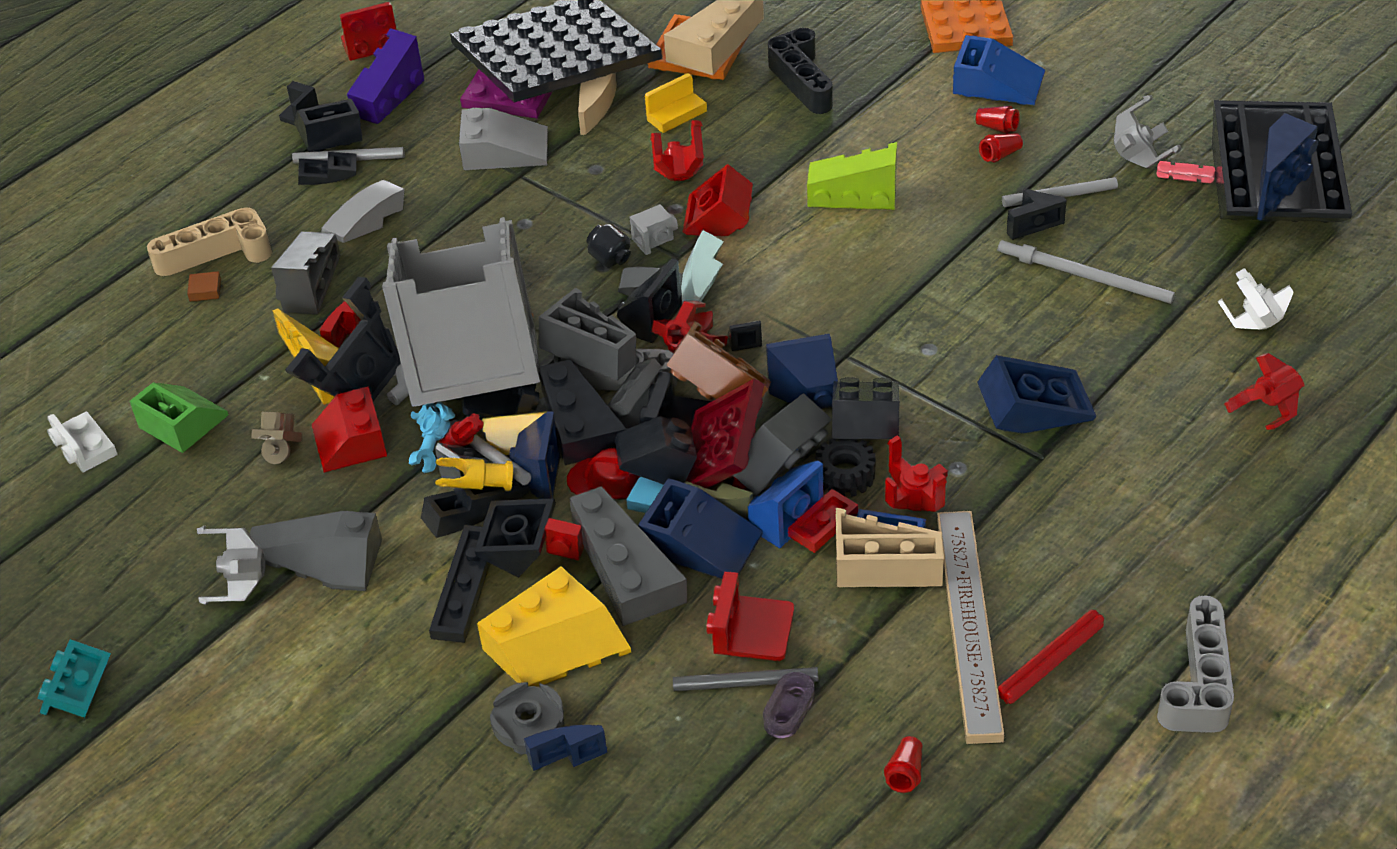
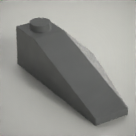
M339 511L254 526L250 531V535L264 551L266 565L274 568H288L295 571L296 576L304 579L309 576L322 581L323 586L339 590H367L382 542L376 513Z

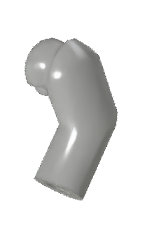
M401 364L397 367L394 374L397 377L398 384L387 393L388 399L395 405L400 404L409 395Z

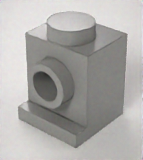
M661 204L630 216L632 240L645 255L651 253V248L673 240V231L678 229L675 216L672 213H668Z

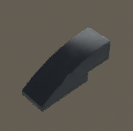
M513 478L511 491H505L504 487L484 486L482 490L454 488V491L424 497L421 519L436 538L463 530L464 525L474 526L484 521L491 501L519 500L529 492L530 487L528 484L522 485Z

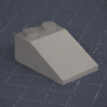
M492 108L463 109L459 139L463 169L479 170L547 165L548 126Z

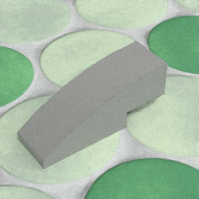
M385 180L368 186L344 203L324 224L321 233H336L337 241L344 243L383 228L384 217L403 210L404 189Z

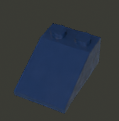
M996 355L977 381L994 425L999 430L1028 433L1093 421L1096 418L1091 402L1077 371L1074 369Z

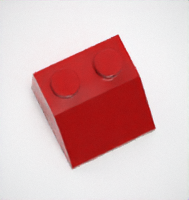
M729 164L725 165L689 194L683 233L700 236L704 230L713 236H729L737 229L741 230L749 221L753 183Z
M369 387L337 394L312 423L324 473L387 457Z

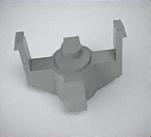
M1152 95L1143 96V100L1117 116L1114 145L1122 158L1142 167L1150 168L1174 152L1179 153L1182 148L1180 145H1176L1161 155H1157L1153 148V141L1169 132L1164 122L1150 129L1149 126L1140 124L1134 114V111L1154 99Z
M206 525L197 528V534L226 533L227 550L223 552V556H217L216 569L217 573H223L224 578H227L228 596L199 597V603L207 605L208 602L247 600L265 573V555L262 548L245 528L206 529Z

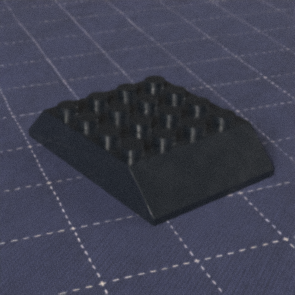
M1214 100L1212 151L1220 219L1259 220L1257 219L1260 178L1269 128L1285 113L1318 126L1315 138L1318 140V145L1310 163L1313 164V169L1309 178L1306 181L1302 180L1296 186L1293 194L1286 196L1280 202L1276 211H1271L1261 221H1312L1328 223L1344 222L1351 219L1352 210L1332 102Z

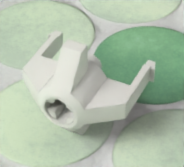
M1243 268L1236 275L1239 278L1237 284L1246 296L1242 305L1245 312L1234 318L1223 299L1218 301L1235 328L1264 330L1283 319L1294 292L1290 285L1273 294L1270 288L1266 289L1262 283L1257 284L1250 272L1248 273Z

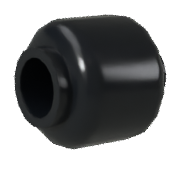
M611 223L603 226L601 224L597 225L587 237L588 253L607 268L613 267L616 264L623 265L630 257V238Z

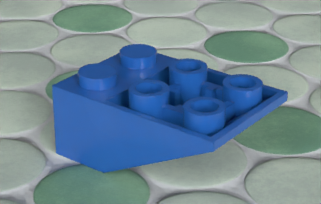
M965 35L954 65L953 94L987 98L994 101L1016 102L1022 105H1035L1045 69L992 38Z

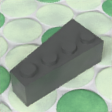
M603 487L570 497L572 523L582 526L583 545L622 626L687 603V579Z

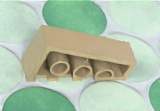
M716 0L664 34L666 62L714 75L764 19L763 0Z

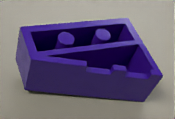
M389 29L386 34L389 39L382 49L377 48L373 54L376 59L369 69L364 67L347 93L348 99H352L360 119L379 124L424 81L417 36Z

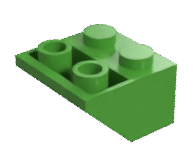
M153 382L130 400L139 428L181 453H184L229 415L228 411L190 389L178 385Z

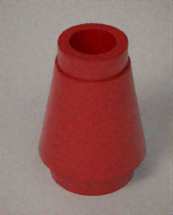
M1012 106L979 108L976 112L975 120L977 125L1008 134L1010 131L1015 132L1017 130L1020 114L1018 109H1013Z
M1018 133L987 135L980 141L979 152L985 161L995 163L1020 150L1023 146V140Z
M904 737L884 768L886 783L896 792H911L921 782L923 745L915 737Z

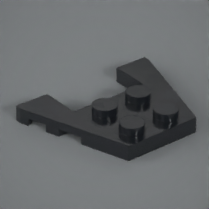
M358 277L342 297L361 321L327 365L324 366L309 349L302 348L285 369L288 374L334 397L340 393L369 387L372 401L374 402L396 373V369L401 364L390 330L384 327L379 315L382 311L378 301H374L369 289L372 287L367 278Z

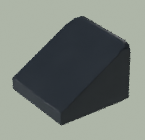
M761 321L729 326L728 340L731 350L738 351L761 347Z

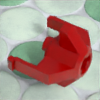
M691 121L692 140L690 146L680 145L679 141L667 143L668 148L663 152L661 133H651L650 140L652 142L655 171L670 181L688 180L703 166L704 159L701 126L703 125L701 121Z
M684 301L674 320H654L651 332L662 336L664 343L668 346V350L674 353L695 322L696 308L705 307L706 303ZM701 330L699 331L713 343L716 339H719L726 346L727 335H712Z
M1266 353L1256 357L1263 376L1258 378L1255 384L1229 398V401H1226L1224 404L1228 413H1232L1248 402L1261 399L1270 406L1277 405L1282 416L1265 426L1267 430H1270L1297 416L1299 391L1305 385L1300 374L1295 369L1270 353Z
M897 435L890 439L887 443L889 445V473L894 481L889 477L885 479V502L893 509L936 512L945 506L948 470L941 464L931 469H928V466L922 463L911 466L902 458L901 438Z

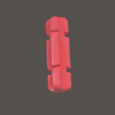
M1159 161L1157 177L1169 179V176H1172L1173 180L1197 182V179H1200L1201 183L1211 184L1215 178V167L1203 165V168H1199V165L1175 162V165H1171V162Z

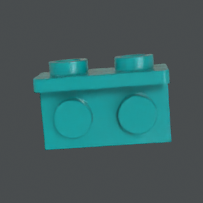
M70 639L65 651L57 650L50 667V670L55 672L53 679L45 678L37 697V699L43 701L40 713L47 715L50 706L85 718L111 653Z

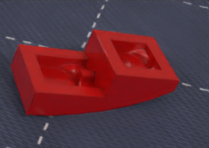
M344 301L323 323L319 330L320 335L337 348H340L346 335L352 333L361 319Z

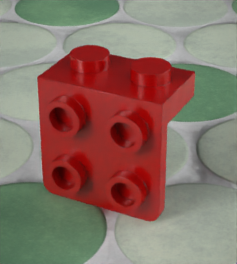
M724 571L722 584L716 585L714 589L713 606H716L715 613L709 612L707 619V634H712L714 654L773 661L783 660L786 656L794 616V604L790 601L740 596L738 573Z

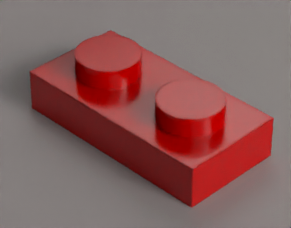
M831 489L788 527V537L815 553L836 534V507L845 509L847 515L856 516L858 514V504Z

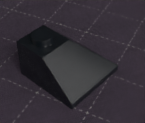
M672 258L635 289L625 302L620 304L617 318L636 333V338L653 343L659 336L651 332L654 320H671L681 308L678 260Z

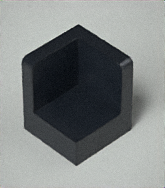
M292 81L287 86L291 105L279 115L280 121L295 125L294 117L298 110L319 106L315 88Z

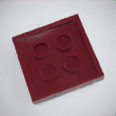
M754 378L695 411L691 431L697 458L685 482L709 488L742 472L749 462L748 452L751 440L756 433L755 423L757 414L763 404L762 394L765 384Z

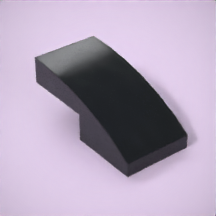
M328 152L327 160L299 158L298 185L333 183L356 175V154Z

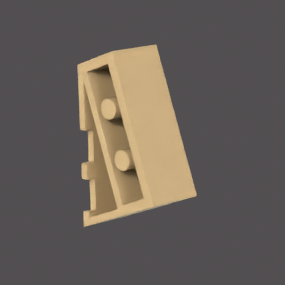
M836 507L837 587L942 586L944 563L942 532L899 522L898 526L878 522V517L867 515L866 519L847 515L845 509Z

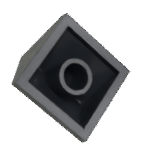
M555 499L491 501L474 551L475 555L519 578L541 554L547 535L545 526L548 519L552 518L556 505Z

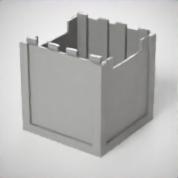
M503 217L500 218L498 224L483 226L484 242L420 254L417 239L398 242L397 238H392V243H388L389 262L386 282H383L382 288L412 407L540 382L537 335L512 220L505 221Z

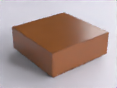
M219 271L189 274L187 295L190 302L219 299L221 287Z

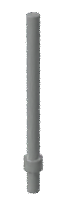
M1003 240L998 245V252L1018 257L1020 262L1030 265L1034 262L1172 304L1175 297V292L1037 251V247L1027 244L1020 246Z

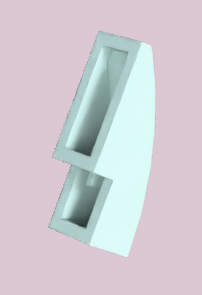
M704 230L697 239L683 272L681 286L682 303L684 301L702 302L723 265L715 260L724 241Z

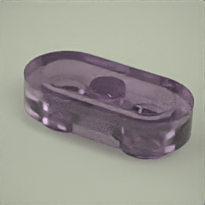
M791 672L779 680L763 711V725L769 735L775 738H788L799 730L814 700V682L808 675L801 672ZM794 694H799V695H801V696H799V697H794L793 695H794Z

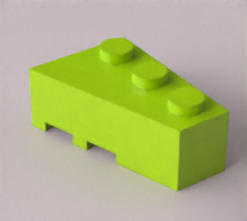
M897 142L890 143L888 148L872 151L871 148L862 150L861 154L845 157L843 154L810 162L807 181V206L895 210Z

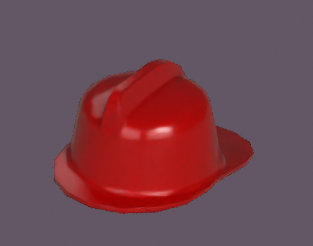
M608 448L602 450L593 458H587L575 464L567 475V486L576 495L603 487L613 499H626L640 476L620 470L616 448Z

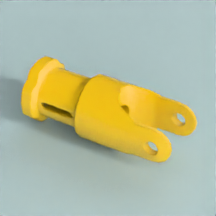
M439 458L436 460V464L439 466L455 467L464 473V476L456 479H437L435 481L437 486L480 490L484 486L504 487L505 491H511L513 480L512 461H507L505 464L485 463L484 459Z

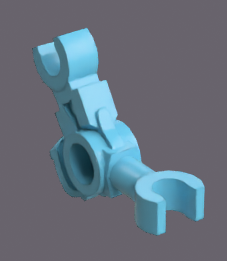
M437 402L436 405L434 403L422 405L418 413L414 411L411 413V418L420 425V430L423 432L421 437L424 440L420 449L410 455L409 464H420L422 458L424 460L422 472L424 473L432 472L436 467V457L433 450L436 442L442 439L448 432L450 427L449 419L455 417L451 408L441 402Z

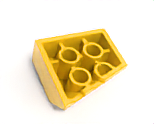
M561 566L477 623L483 651L517 683L528 682L529 687H538L540 683L547 684L566 677L568 671L586 664L589 668L602 664L601 659L618 653L619 657L631 653V647L606 606Z

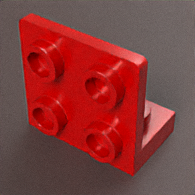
M390 2L340 14L343 30L341 41L350 61L373 55L376 49H382L389 39L386 36L389 29L397 30Z

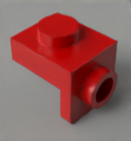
M549 518L545 526L547 534L545 538L546 553L579 561L584 549L582 526Z

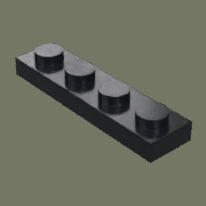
M464 525L429 629L431 639L462 643L466 641L490 566L489 562L477 557L474 552L482 530L481 526Z

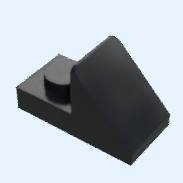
M1024 189L1022 206L1008 210V236L1014 240L1065 224L1067 200L1061 196Z

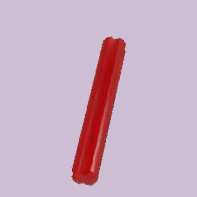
M1094 609L1085 613L999 685V698L1004 700L1006 704H1013L1103 628L1105 620L1103 615Z

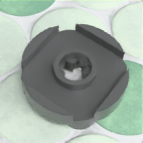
M528 682L509 686L495 698L493 702L494 708L490 713L491 726L496 738L502 744L513 748L518 754H527L524 738L546 730L565 727L564 710L560 696L554 689L541 683L540 687H529ZM523 712L529 715L534 712L536 713L532 719L522 720L521 713Z

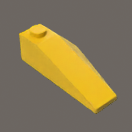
M280 309L272 310L278 333L293 357L295 358L302 348L309 349L326 366L339 348ZM312 386L323 405L333 400L334 396Z

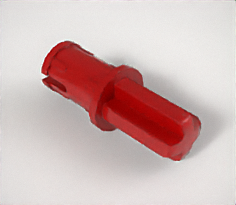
M473 413L464 420L455 422L450 427L449 432L440 439L439 443L467 446L473 441L474 435L483 428L484 422L479 419L478 414Z

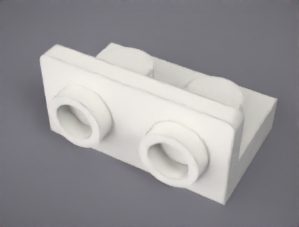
M87 411L62 424L54 414L48 416L52 428L47 431L56 447L59 445L63 446L61 450L68 463L72 464L75 462L82 472L118 455L113 443Z

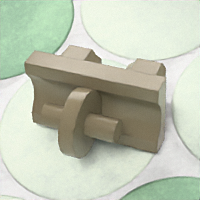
M262 412L261 429H252L251 439L265 440L261 451L262 456L268 463L282 464L290 456L291 449L288 441L302 442V433L294 432V414Z

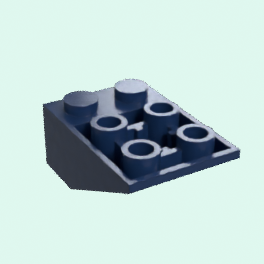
M1285 113L1269 128L1260 178L1257 219L1262 220L1271 211H1276L1280 202L1286 196H1291L1296 186L1302 180L1306 181L1309 178L1313 169V164H1310L1311 158L1318 145V140L1315 139L1318 126Z
M669 478L638 525L672 563L722 579L724 571L738 573L739 576L763 534L762 530L702 489Z

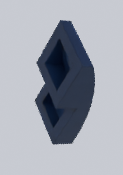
M601 725L559 727L524 738L527 758L533 771L567 756L573 767L607 753L605 732Z

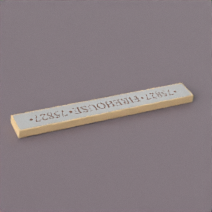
M972 511L937 512L938 531L942 532L943 571L966 744L1004 742V729Z

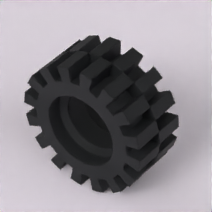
M831 438L829 439V445L824 442L821 444V449H817L815 461L818 460L823 463V490L828 488L829 492L833 489L845 496V492H850L851 497L857 496V490L864 493L867 491V486L871 487L873 485L876 457L871 445L867 447V442L863 439L857 443V439H851L850 441L840 439V441H836V439ZM842 463H849L855 465L856 467L852 469H839L835 466Z

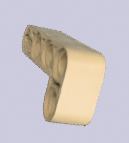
M240 208L155 238L147 245V251L154 272L160 276H169L239 250L243 251L249 261L256 263L267 260L272 254L266 228L257 212L252 208Z

